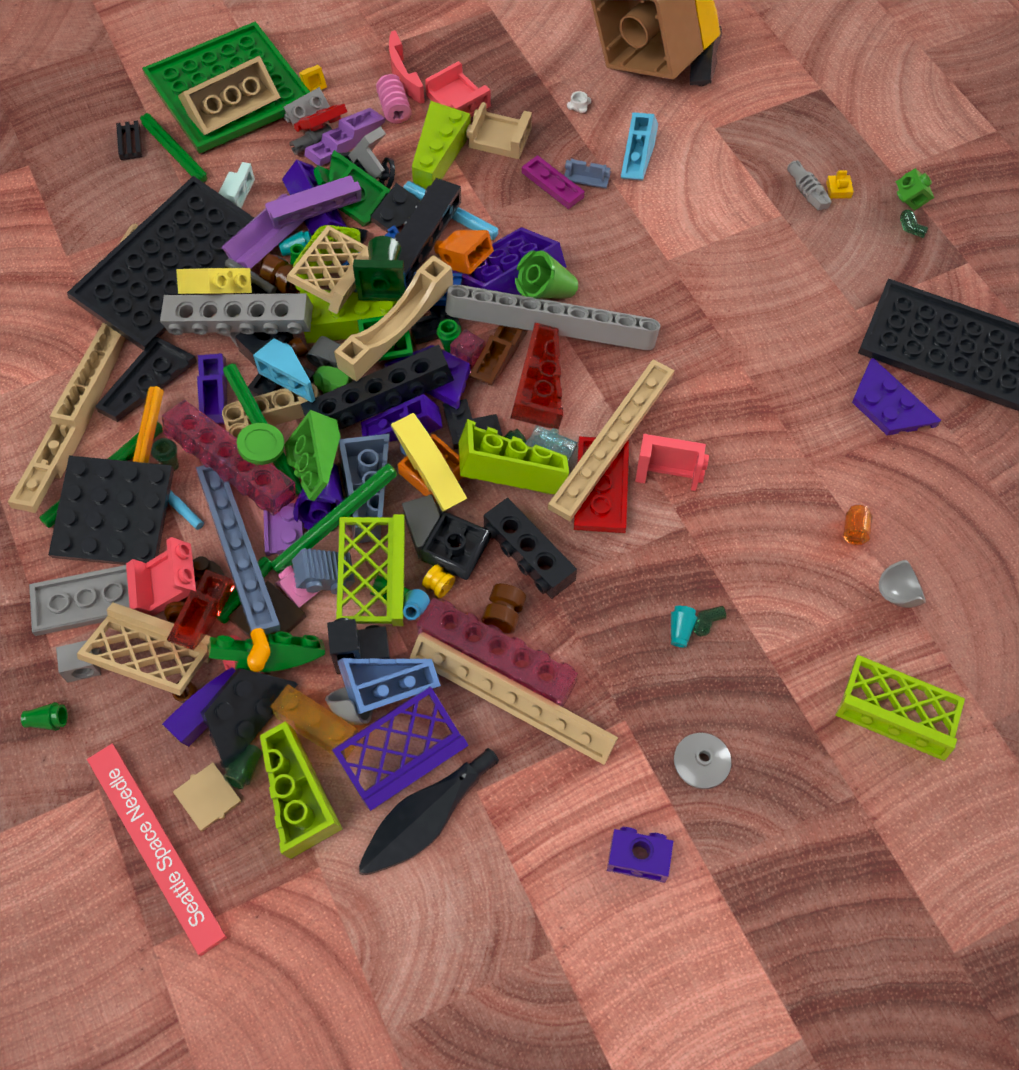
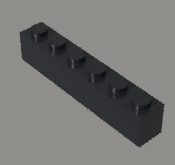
M435 178L432 185L426 188L422 200L416 203L411 217H407L402 231L396 234L394 239L401 246L398 260L404 261L407 288L414 277V272H417L461 204V186Z

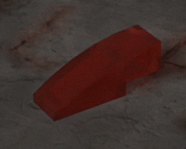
M205 570L196 591H190L167 641L194 650L209 632L227 603L235 587L231 578Z

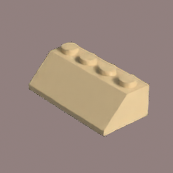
M260 56L188 89L178 96L188 116L204 135L281 98Z

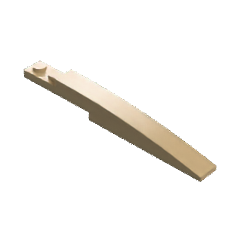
M102 323L50 415L52 424L8 500L11 508L36 513L54 478L61 479L67 467L69 455L73 456L125 341V337L105 323Z

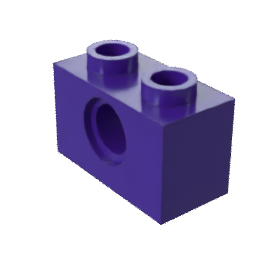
M620 827V830L614 829L606 871L665 883L669 877L673 840H668L666 835L660 833H649V836L638 834L636 829L630 827ZM642 847L647 851L648 857L638 859L634 856L632 849Z

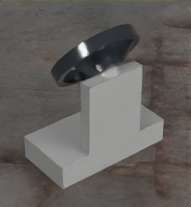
M380 126L365 135L348 156L353 163L359 160L367 173L375 179L379 178V182L384 186L385 181L388 180L386 187L390 189L395 176L394 160L386 157L382 164H380L372 152L374 147L386 135ZM388 161H389V164H390V173H389V167H387Z

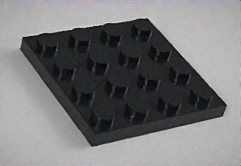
M69 455L48 555L59 559L126 565L132 559L147 563L159 555L173 479V466Z

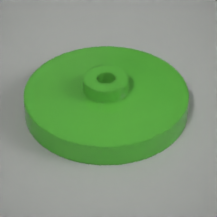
M254 423L243 428L238 434L237 450L240 456L247 462L257 465L269 464L282 455L284 451V437L280 430L273 425Z

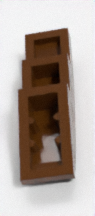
M499 325L494 336L490 335L469 376L492 386L515 354L528 330Z

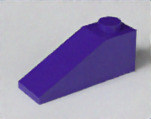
M422 394L361 422L362 437L390 434L389 442L398 441L391 424L412 413L416 415L428 434L443 428L440 408L426 395Z

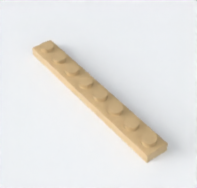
M654 359L651 361L548 504L550 511L568 521L572 520L672 379L675 370Z
M425 632L418 635L410 659H432L436 673L605 765L618 739L617 736Z

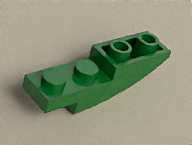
M287 632L270 633L267 635V641L271 653L264 668L259 672H271L297 667L324 656L325 647L323 640L314 635L297 637ZM224 635L217 638L210 637L208 645L209 658L235 661V670L241 668L252 671L247 664V657L254 645L252 639H246L245 641L234 640L232 637Z

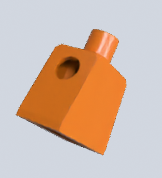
M457 230L444 241H436L434 246L435 253L440 255L443 262L451 266L452 270L465 274H471L494 251L488 230Z

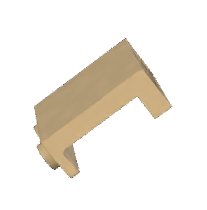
M482 102L479 109H476L474 112L472 125L469 124L467 127L466 137L469 138V148L519 159L532 129V112L523 111L519 120L487 112L486 103Z

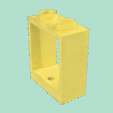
M250 268L177 269L178 294L252 293Z

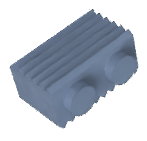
M301 549L292 560L293 573H295V587L306 589L309 593L330 590L332 594H337L338 552ZM348 552L345 554L344 560L352 566L351 554ZM344 566V573H345V572L348 571L349 569ZM352 573L344 580V586L347 589L355 583L354 574Z

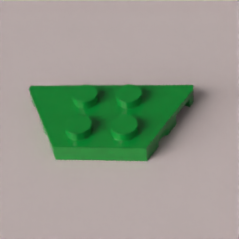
M334 150L331 156L328 183L352 176L354 182L358 181L361 188V201L338 209L364 227L372 223L370 220L372 214L390 192V189Z

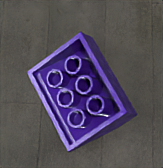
M520 227L492 244L494 251L471 274L452 270V273H462L461 285L521 295L515 284V278H518L519 270L516 269L523 256L533 250L545 251L563 267L566 268L567 266L560 242Z

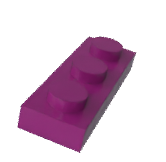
M538 155L522 166L523 175L567 209H570L584 198V190Z

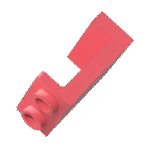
M459 61L425 80L426 96L431 101L469 113L470 118L474 115L475 110L479 109L482 102L486 103V108L491 106V90L486 85L478 88L463 74L462 64Z
M643 434L635 482L645 484L647 471L691 478V490L696 491L698 483H703L705 470H707L709 455L705 454L706 444Z
M170 537L166 540L167 551L149 562L144 563L132 559L126 563L129 605L131 609L155 616L165 610L169 603L179 602L196 592L190 543Z

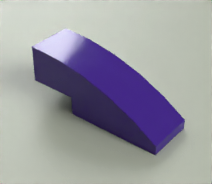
M223 353L198 355L199 376H197L201 426L224 424L222 410L227 405V378L223 371V368L226 366V358Z
M231 667L214 678L184 702L162 725L182 744L189 747L208 727L205 725L200 712L236 670Z

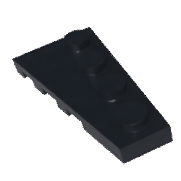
M157 337L95 406L97 411L119 422L146 401L149 387L158 386L162 389L197 362L196 357Z

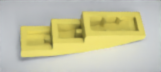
M412 413L392 423L391 427L415 470H418L428 490L432 491L441 510L444 512L467 499L465 493L416 415Z

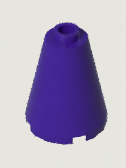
M333 463L329 482L315 501L309 500L302 488L294 504V519L297 523L298 520L302 521L304 528L308 530L344 500L339 470L336 464Z

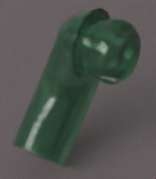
M907 209L900 214V221L905 232L922 238L925 237L929 227L918 224L915 213L912 210Z
M724 606L700 611L697 614L698 618L693 628L695 634L706 636L710 633V628L714 621L726 619Z

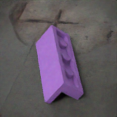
M347 176L265 204L274 229H278L361 201V188L358 181L354 182L352 176Z
M282 194V195L279 196L277 199L286 197V196H288V195H287V194ZM264 209L226 242L222 248L229 258L243 267L251 269L305 220L274 229L268 212Z

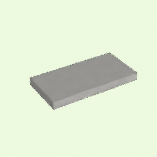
M126 565L29 584L32 633L35 636L102 623L107 617V609L112 602L130 608Z

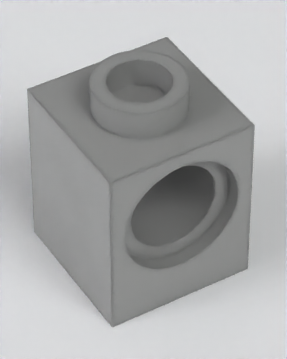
M87 640L56 647L58 671L67 683L101 675L99 666L77 658L78 651ZM94 648L89 653L99 655L102 654L100 648Z

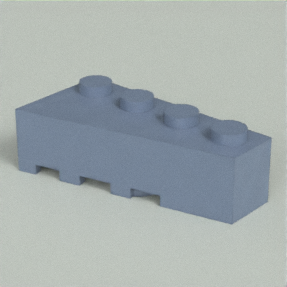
M390 434L339 440L338 457L346 498L387 464ZM385 486L349 517H382ZM351 525L353 539H355L363 531L357 525ZM377 525L370 531L378 540L381 539L382 525ZM366 535L358 543L371 542L373 540Z

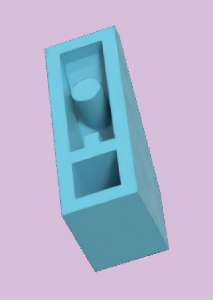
M632 113L621 179L643 181L655 146L658 122L654 114Z
M273 338L253 355L259 374L310 402L315 401L311 381L289 344L282 343Z

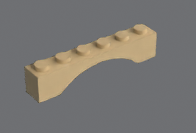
M432 255L417 270L404 294L382 319L370 328L351 335L334 351L338 369L357 382L453 285L452 267Z

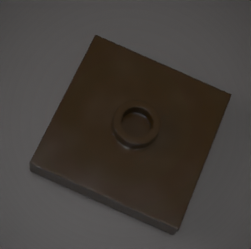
M267 580L265 585L280 624V631L277 632L290 633L306 617V614ZM240 605L228 618L246 636L252 639L243 607Z

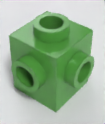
M916 168L896 181L899 189L897 191L899 199L914 211L935 198L930 188L932 182L926 173L921 174Z

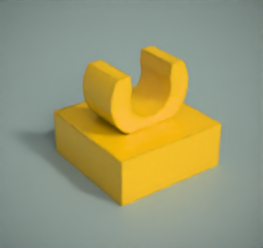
M319 65L299 72L301 81L310 92L319 87L321 90L327 88L322 68Z
M847 170L837 171L836 176H828L826 184L830 199L852 198L854 191L851 177L847 175Z

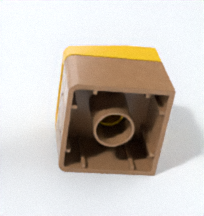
M591 0L606 68L674 80L720 35L714 0Z

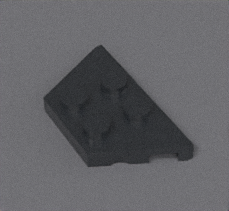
M238 668L200 712L205 725L209 728V736L213 746H216L222 768L229 770L298 686L296 682Z

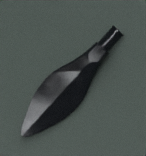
M487 748L472 762H465L460 768L444 779L407 796L399 802L384 818L372 837L360 862L359 874L370 875L401 864L430 846L439 837L461 800L479 782V777L499 763L497 755L490 748Z

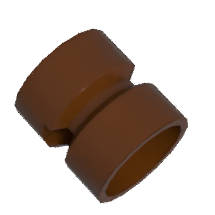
M272 255L266 259L261 267L260 277L277 287V291L281 294H297L299 292L294 284L286 280L287 275L293 269V265L278 255Z
M495 584L489 597L492 603L486 606L481 622L493 631L511 634L515 632L519 620L517 613L522 612L526 595L519 588L512 585Z

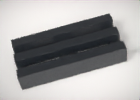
M135 120L134 124L131 125L129 121L125 122L124 126L121 123H116L120 160L143 157L138 120ZM131 131L135 132L136 153L132 151ZM123 132H126L127 154H125Z

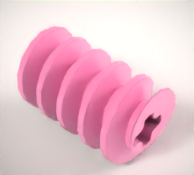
M394 74L384 75L377 81L376 85L384 116L391 123L405 122L411 116V108L409 107L400 77Z

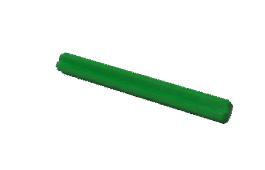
M149 113L141 115V124L191 176L196 177L202 182L208 180L207 173Z

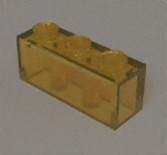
M289 684L271 705V709L278 720L281 722L286 721L295 731L333 756L335 754L331 749L358 733L356 727ZM350 745L341 751L345 760L355 748L354 745Z

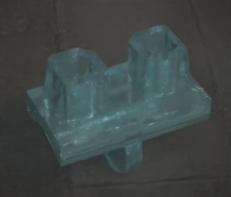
M538 425L535 426L531 437L525 443L532 448L538 445L567 456L568 462L577 447L576 441L559 435L558 429L552 428L550 431Z

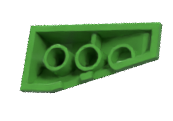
M312 410L307 413L284 445L289 466L294 467L295 476L301 478V486L309 500L315 501L329 482L340 440V432L336 419Z

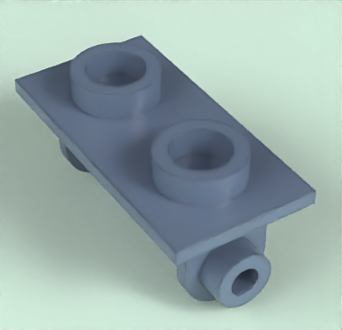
M573 158L566 160L564 176L574 183L607 188L611 174V168H608L607 165L591 163L590 167H588L584 161L574 160Z

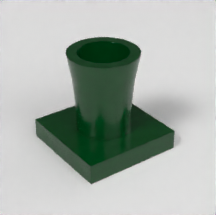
M388 236L374 237L368 242L369 260L354 259L353 272L358 300L398 301L406 291L404 261L398 260L401 246L395 239Z

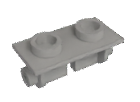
M319 87L284 106L283 108L286 111L284 118L288 123L292 122L294 126V123L299 122L300 118L315 114L316 111L330 106Z

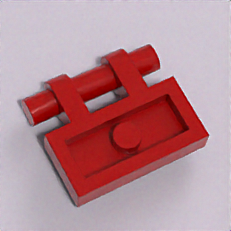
M345 103L316 111L315 114L300 118L299 122L294 123L295 130L297 132L309 129L315 131L323 128V123L327 121L333 123L340 120V115L348 112Z

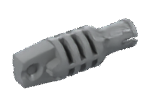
M799 160L792 161L788 165L787 171L795 179L796 187L817 210L828 209L832 201L825 188L813 173L807 172Z

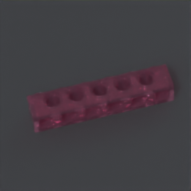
M183 400L162 415V430L168 439L176 441L185 452L197 457L205 467H210L223 481H228L235 486L240 494L243 496L247 495L261 510H266L274 516L296 498L295 482L270 463L257 465L244 460L237 450V438L186 400Z
M433 597L417 622L418 635L425 632L561 707L564 706L577 684L578 673L569 664L558 663L552 660L546 652L542 650L535 651L527 647L526 643L517 637L510 638L504 635L498 627L494 625L487 626L479 622L475 615L469 612L464 614L458 611L453 604L446 600L439 601ZM448 623L457 625L454 629H446L444 627ZM472 635H476L481 638L477 642H471L468 640V638ZM494 648H502L505 652L496 655L491 651ZM524 660L528 662L529 665L527 667L521 668L516 666L515 663L517 661ZM543 673H549L553 678L545 681L539 676Z

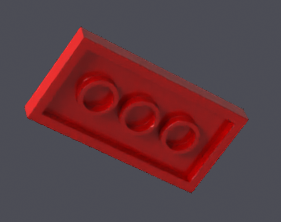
M579 436L577 463L596 437ZM629 439L574 515L573 530L626 533Z

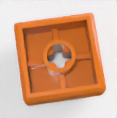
M432 434L430 436L439 449L455 478L459 481L463 478V476H460L459 455L435 434ZM408 456L398 463L399 474L424 496L432 494L434 502L437 501L432 491H429L418 470L414 469Z

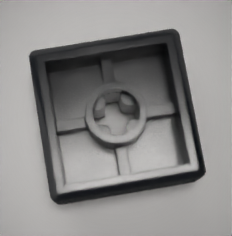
M444 511L420 550L421 560L433 566L438 564L443 567L444 571L468 580L490 541V531ZM457 543L460 544L459 547H456V548L451 547V546H455Z

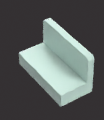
M242 162L237 173L229 172L219 191V194L240 208L255 181L251 164Z

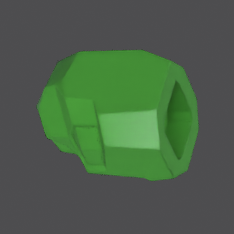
M320 366L313 374L315 386L323 394L353 382V379L341 370L330 366Z

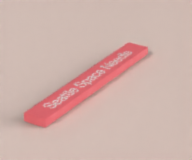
M110 744L87 759L89 765L197 954L202 956L227 939V936L114 744Z

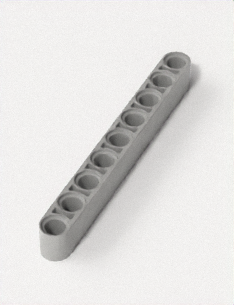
M452 285L447 290L445 312L455 318L641 350H652L655 347L660 330V323L648 317L463 285Z

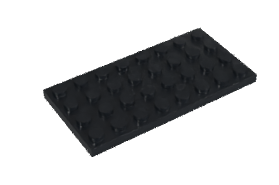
M192 176L67 292L68 298L144 351L157 337L159 338L166 331V328L160 322L164 295H203L178 294L177 269L227 268L225 262L229 257L222 246L251 222L254 217Z
M888 278L858 354L874 358L880 362L1019 411V323Z

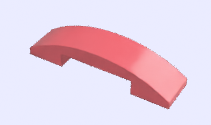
M391 31L389 53L392 73L400 77L405 93L410 98L420 104L425 103L423 84L417 72L407 73L402 63L404 61L402 43L396 31Z

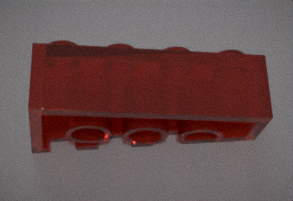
M534 323L511 419L559 430L563 418L560 382L561 367L559 364V328Z

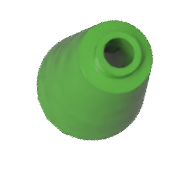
M533 250L528 252L517 266L516 270H519L518 278H515V284L522 296L536 299L571 298L578 290L577 278L545 251Z

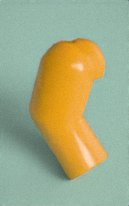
M256 628L250 633L254 645L247 657V664L250 670L254 672H259L264 668L271 653L262 628Z

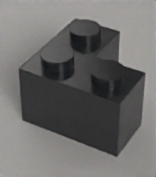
M338 618L334 622L327 623L330 656L337 674H341L337 661L342 658L391 659L386 626L370 625L365 629L358 630L356 620L349 618Z

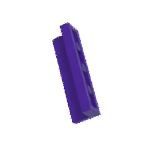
M295 160L282 178L290 195L318 186L313 172L315 169L313 165ZM337 209L304 221L312 236L319 227L324 225L347 227Z

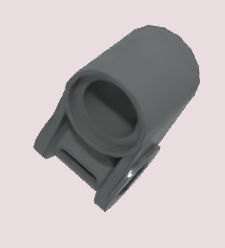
M320 336L306 357L317 368L320 366L338 368L334 351L341 344L325 336Z

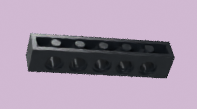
M438 344L364 376L357 382H350L320 395L313 402L306 401L301 404L304 416L312 410L336 419L338 429L341 430L454 381V378Z

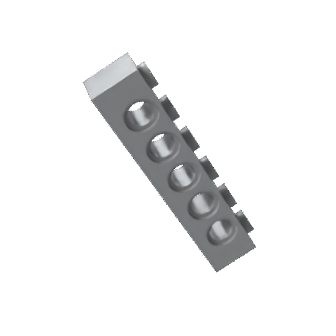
M307 293L164 295L160 322L169 333L174 335H181L183 333L199 335L219 333L226 335L230 334V332H241L244 334H253L254 332H265L268 334L290 332L299 334L301 332H310L313 305Z

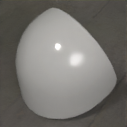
M907 560L894 563L882 573L879 579V591L886 600L905 608L917 607L926 603L917 576Z
M346 687L340 688L326 696L325 701L330 710L341 722L348 725H363L371 720L373 710L358 714L354 702L349 700Z

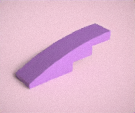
M371 108L339 120L338 128L322 134L321 142L306 147L304 156L315 164L322 166L330 162V154L334 150L338 153H345L353 149L365 135L379 128L385 122V118Z

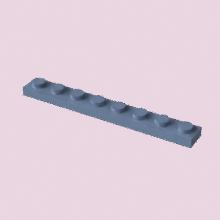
M222 462L196 467L197 475L250 631L262 628L265 635L280 631L279 621Z

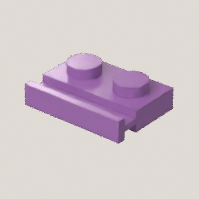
M295 503L277 504L275 507L263 506L266 557L270 556V554L280 555L304 534L302 521L298 520L297 523L294 519L293 508Z

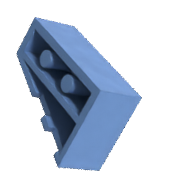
M342 658L337 661L349 700L354 702L358 714L416 695L429 686L432 689L441 686L432 659Z

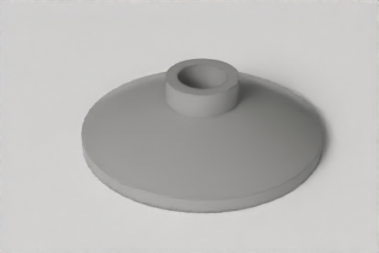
M694 733L685 737L678 744L674 754V765L678 775L684 782L695 788L710 789L720 785L727 778L731 769V756L726 745L717 737L707 733ZM702 753L707 754L709 760L704 762L699 758V755Z

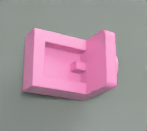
M290 565L278 574L280 579L275 584L283 589L295 605L301 607L318 592L309 593L306 589L296 588L294 568Z

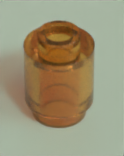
M853 505L846 512L843 538L852 545H862L870 540L873 516L867 506Z

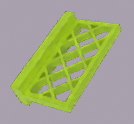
M393 514V517H340L336 619H355L357 624L404 626V514ZM345 525H357L363 532L352 541L345 534ZM377 525H388V534L380 541L370 532ZM366 535L376 543L367 553L356 545ZM386 541H388V548L383 545ZM352 548L362 556L353 566L344 560L345 554ZM379 548L388 555V559L381 566H378L370 558ZM365 561H368L376 570L368 578L364 579L356 569ZM344 566L349 569V570L346 571L345 573H344ZM386 567H387V574L383 571V569L386 568ZM353 573L362 583L354 591L350 592L344 586V580ZM380 573L387 580V586L378 593L369 582ZM366 586L375 597L364 606L355 595ZM343 591L348 595L344 600ZM386 592L387 601L382 597ZM351 599L361 608L354 616H343V607ZM380 600L387 607V616H374L368 609L376 601Z
M857 655L835 716L945 761L956 746L957 739L955 736L965 698ZM860 666L871 670L874 677L864 680L859 671ZM889 678L894 679L901 688L891 691L885 680ZM878 682L884 694L874 696L868 685ZM861 687L868 699H859L852 696L851 692ZM918 689L923 691L928 699L918 702L912 690ZM905 693L911 705L901 707L895 696ZM888 698L895 710L888 711L881 708L878 701ZM945 700L955 704L954 711L946 713L939 701ZM932 704L939 715L931 719L928 718L922 708ZM915 710L922 722L917 723L910 720L906 712ZM943 721L948 729V735L937 731L933 724Z

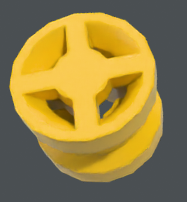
M437 564L427 572L422 581V586L426 589H432L435 596L442 598L455 583V576L450 573L446 574L443 572V567Z

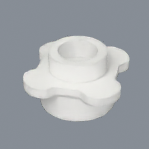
M574 92L571 95V101L567 103V108L585 113L587 106L591 104V98L585 92Z

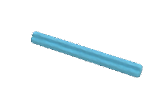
M407 181L403 186L404 189L419 200H422L425 195L426 189L411 181ZM458 207L451 218L472 230H488L491 240L498 236L497 227Z

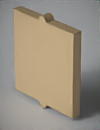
M214 763L208 765L198 774H192L187 782L173 791L201 832L217 820H223L225 814L242 802Z

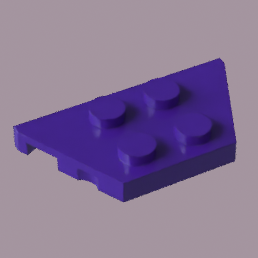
M434 345L413 352V355L434 347ZM442 350L454 381L431 390L427 394L458 409L460 407L461 394L464 393L466 387L465 381L468 379L471 371L470 363ZM410 356L400 357L391 360L389 362H386L384 366H390Z
M874 358L870 359L852 403L886 435H893L902 431H917L919 427L924 426L936 428L940 424L941 419Z

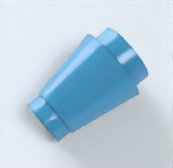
M413 589L404 596L403 615L408 620L417 619L430 607L429 596L422 590Z

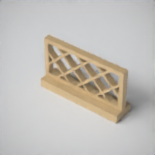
M327 225L289 272L286 280L330 303L328 310L338 314L356 289L353 261L354 259L369 260L368 247ZM329 235L338 242H329L327 236ZM349 248H353L360 253H350ZM317 249H326L328 254H319ZM333 249H342L343 253L335 254ZM348 260L350 265L341 266L339 261ZM317 261L319 266L310 267L308 262ZM323 261H332L334 266H325ZM322 273L325 279H316L314 274ZM329 273H338L340 278H331ZM307 274L309 279H302L296 275ZM319 286H329L331 292L328 293Z
M112 602L107 609V617L78 651L77 658L168 692L181 695L203 662L208 663L210 661L208 645L211 636ZM109 628L122 633L110 637L105 636ZM138 638L147 643L131 646L129 640ZM125 641L127 648L111 651L110 644ZM105 646L107 652L99 655L89 653L92 649ZM164 647L172 652L156 655L154 648ZM150 650L152 657L136 660L135 653ZM130 655L132 662L119 664L114 661L115 658ZM189 656L195 658V660L182 664L179 657ZM175 659L177 666L166 669L161 668L160 662ZM155 664L157 671L151 673L140 671V667ZM181 673L182 676L178 684L167 681L165 678L166 676Z

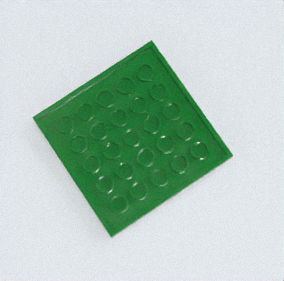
M256 21L142 68L145 77L199 154L283 118L284 114H286L284 106L310 93ZM260 56L281 98L204 135L190 119L178 96L188 89Z

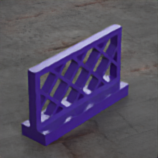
M429 686L331 750L359 793L366 808L371 811L469 745L465 738L460 735L432 687ZM427 695L434 704L431 716L416 713L419 701ZM413 705L412 712L405 711L407 708ZM437 710L441 715L442 719L436 718ZM400 713L411 715L407 732L392 729L396 715ZM415 716L430 719L427 737L412 733ZM389 721L388 728L381 727V725ZM435 721L445 723L451 734L442 740L431 738ZM375 729L387 731L383 748L367 745L370 732ZM391 732L406 735L403 752L387 749ZM364 737L363 744L356 743V741ZM411 737L426 740L424 751L418 756L407 754ZM430 741L437 742L429 748ZM350 745L362 747L358 764L347 762L341 751ZM366 748L382 751L378 768L362 765ZM386 752L402 756L399 768L393 772L382 770ZM406 757L413 758L405 763ZM350 766L357 768L356 775L353 773ZM361 769L377 772L375 784L366 790L359 783ZM381 773L389 774L380 780Z

